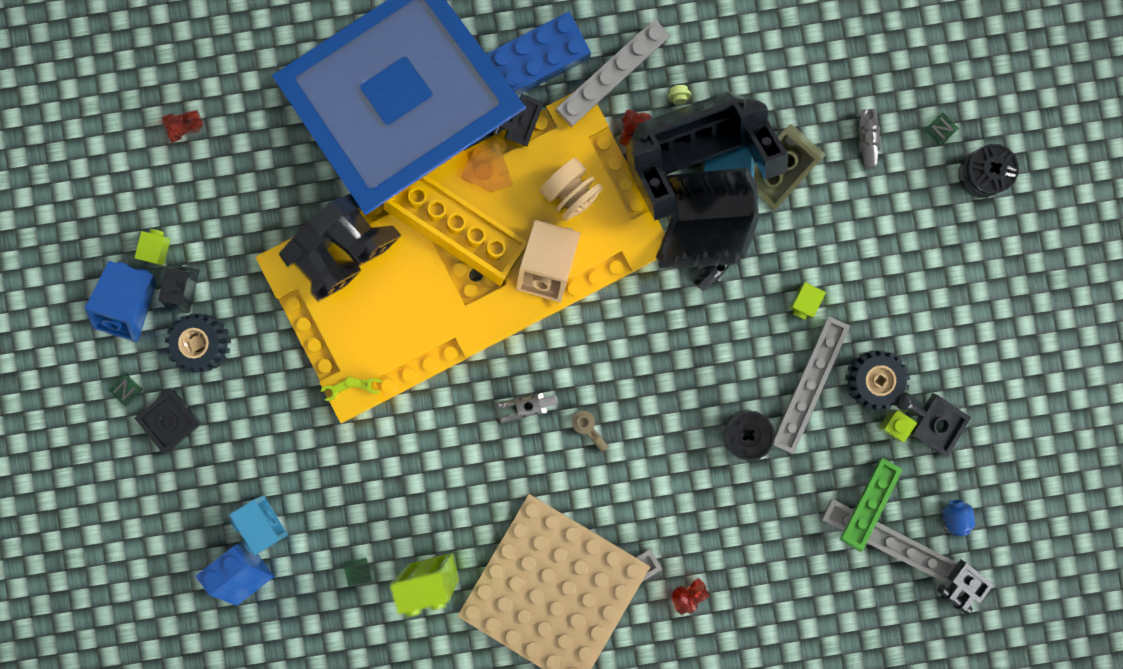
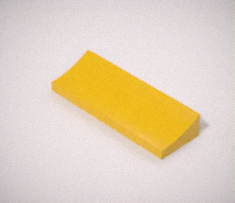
M427 175L384 203V210L499 286L502 285L528 244L527 241Z

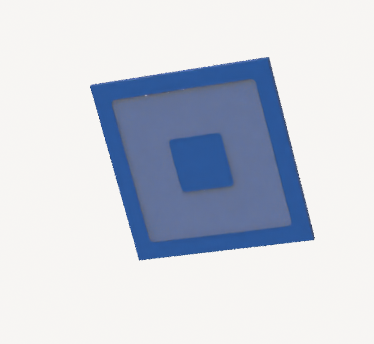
M386 0L272 75L365 215L526 109L523 102L446 0Z

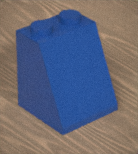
M108 261L85 306L93 329L138 342L157 286L154 275L145 269L137 270L131 268L123 262L115 263Z
M243 542L221 555L195 577L210 596L237 606L275 576L258 554L254 556L252 552L249 553Z

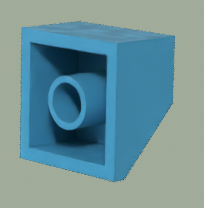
M265 496L252 500L230 514L232 527L236 532L240 531L244 538L243 544L249 553L252 552L254 556L288 536Z

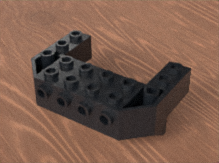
M730 92L718 94L639 123L626 147L628 169L654 221L677 213L676 196L665 175L744 146L747 147L765 180L786 173L788 165V153L768 121L767 105L759 100Z

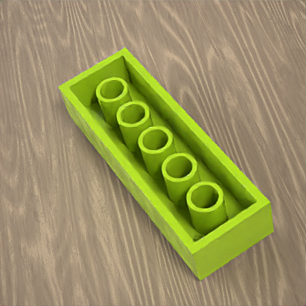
M453 553L409 563L390 584L398 615L405 613V617H410L421 613L420 610L430 607V610L433 611L445 607V603L449 602L459 582Z

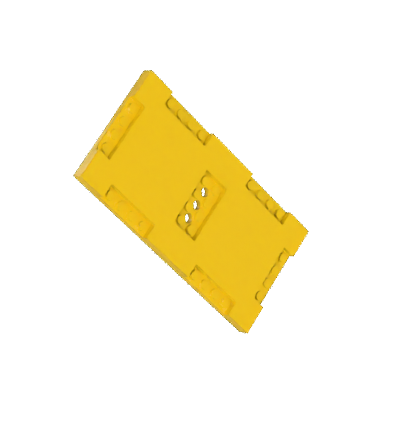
M571 93L546 106V109L540 112L527 147L504 138L507 131L505 129L499 132L498 135L495 134L465 151H461L427 174V176L527 242L529 241L535 220L547 221L552 225L571 228L576 232H580V238L561 303L516 290L525 250L501 286L484 275L480 281L473 282L470 279L472 267L384 210V203L367 215L363 211L360 213L371 228L393 225L401 234V237L382 255L360 266L361 272L346 287L320 302H317L310 294L311 282L295 265L287 267L279 256L280 251L291 239L255 257L315 369L322 388L327 385L335 386L345 381L348 377L361 380L372 378L382 380V383L375 381L371 385L373 390L381 391L380 393L373 394L362 388L350 387L338 393L334 400L329 401L340 423H344L657 260L656 255L665 232L659 220L654 221L598 104L571 128L555 111L559 105L573 94ZM573 158H577L586 168V172L580 179L584 181L593 176L595 181L588 188L591 189L595 185L600 184L603 189L597 195L596 200L585 211L565 221L562 215L569 208L566 207L562 211L557 212L556 208L562 200L558 198L549 203L539 190L561 167ZM336 244L327 249L334 260H352ZM331 389L324 391L327 398H330L333 394Z

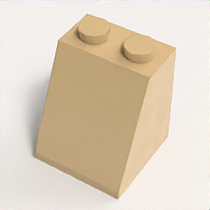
M535 220L520 266L516 290L561 303L581 233L571 228L552 225L547 221Z

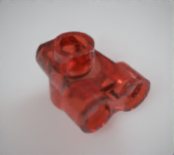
M198 110L178 115L171 113L162 116V121L171 143L182 140V136L187 133H197L204 126ZM191 118V122L186 125V121Z
M626 110L622 119L624 126L619 140L620 144L627 147L638 124L650 120L652 117L644 112L636 113L633 110Z
M700 578L692 582L688 589L684 586H679L672 592L671 601L680 615L683 616L687 612L693 613L697 609L698 604L710 596L706 590V585Z

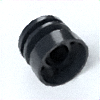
M988 144L968 154L962 160L958 170V179L962 188L969 195L976 198H988L1008 190L1015 183L1019 175V163L1016 155L1009 148L1001 144ZM993 166L995 170L991 173L989 169Z
M749 409L738 411L730 416L724 427L725 444L731 453L739 459L747 461L759 460L766 456L774 445V427L769 419L758 411ZM753 429V439L750 440L749 438H746L744 440L743 437L745 434L743 433V430Z

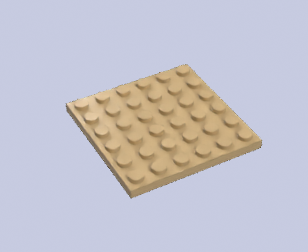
M529 494L457 617L542 669H592L651 566Z

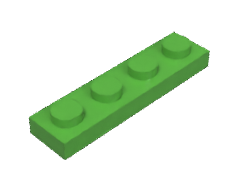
M884 458L879 459L839 539L840 541L859 552L864 550L903 469Z

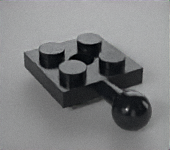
M909 393L901 394L896 401V406L899 410L903 412L911 411L918 416L915 421L917 424L910 435L948 458L971 417L934 393L931 394L924 408L917 405L914 397ZM942 419L944 422L943 428L937 431V422Z

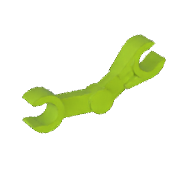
M348 377L345 381L335 386H324L321 392L327 389H331L333 392L332 396L325 399V401L334 400L338 393L350 387L362 388L377 394L381 391L373 390L371 385L375 381L382 383V380L378 378L361 380Z

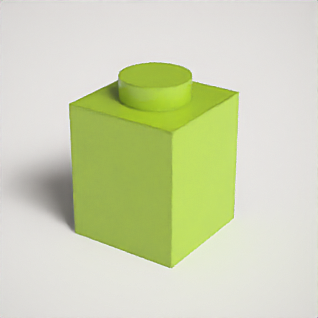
M150 229L149 233L141 231L135 259L164 266L171 239L164 237V232Z
M803 282L789 309L793 310V315L800 319L814 318L826 292Z
M891 409L878 429L896 441L905 442L917 422L899 410Z

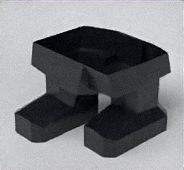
M351 193L329 202L298 231L279 253L287 267L295 265L311 282L310 294L317 302L346 287L361 272L360 266L382 255L401 237V234L393 225L371 228L360 213L362 210ZM336 244L352 260H334L327 249Z

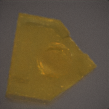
M497 140L475 147L461 176L462 180L491 193L513 185Z

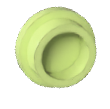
M676 85L669 90L668 100L675 105H683L691 98V92L685 85Z

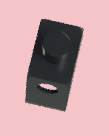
M177 264L166 267L158 297L159 301L167 308L190 313L200 270Z

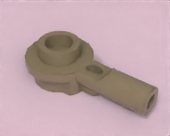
M588 411L577 412L572 419L574 430L581 434H587L602 453L608 448V445L594 429V416Z

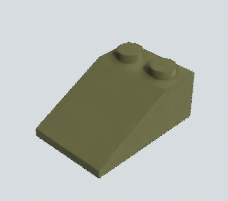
M792 124L787 126L778 136L788 153L787 172L765 180L756 163L754 164V180L757 184V195L774 210L782 204L826 155Z

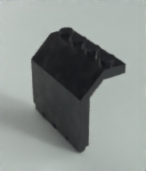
M748 167L665 175L676 196L677 213L671 215L667 230L657 252L658 267H697L698 264L699 266L739 264L740 259H745L759 220L757 184Z

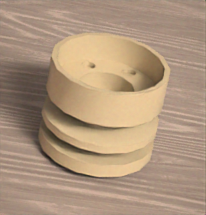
M573 158L561 167L539 190L549 203L558 198L562 200L556 208L557 212L562 211L566 207L569 208L562 215L565 221L585 211L596 200L597 195L603 189L600 184L595 185L591 189L588 188L595 181L593 176L584 181L580 179L586 172V168L577 158Z

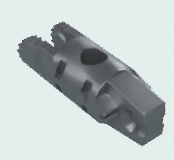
M876 109L861 110L860 127L858 128L860 138L859 151L863 152L864 166L871 171V169L877 166L878 151L881 150L879 139L880 126Z
M538 393L524 398L499 402L496 405L497 409L516 405L517 414H509L500 418V423H506L533 415L547 413L546 407L558 405L556 396L544 398L543 393ZM526 402H530L532 404V409L530 411H526L524 409V404Z

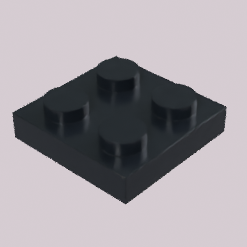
M174 388L169 389L134 418L163 455L167 454L203 425Z

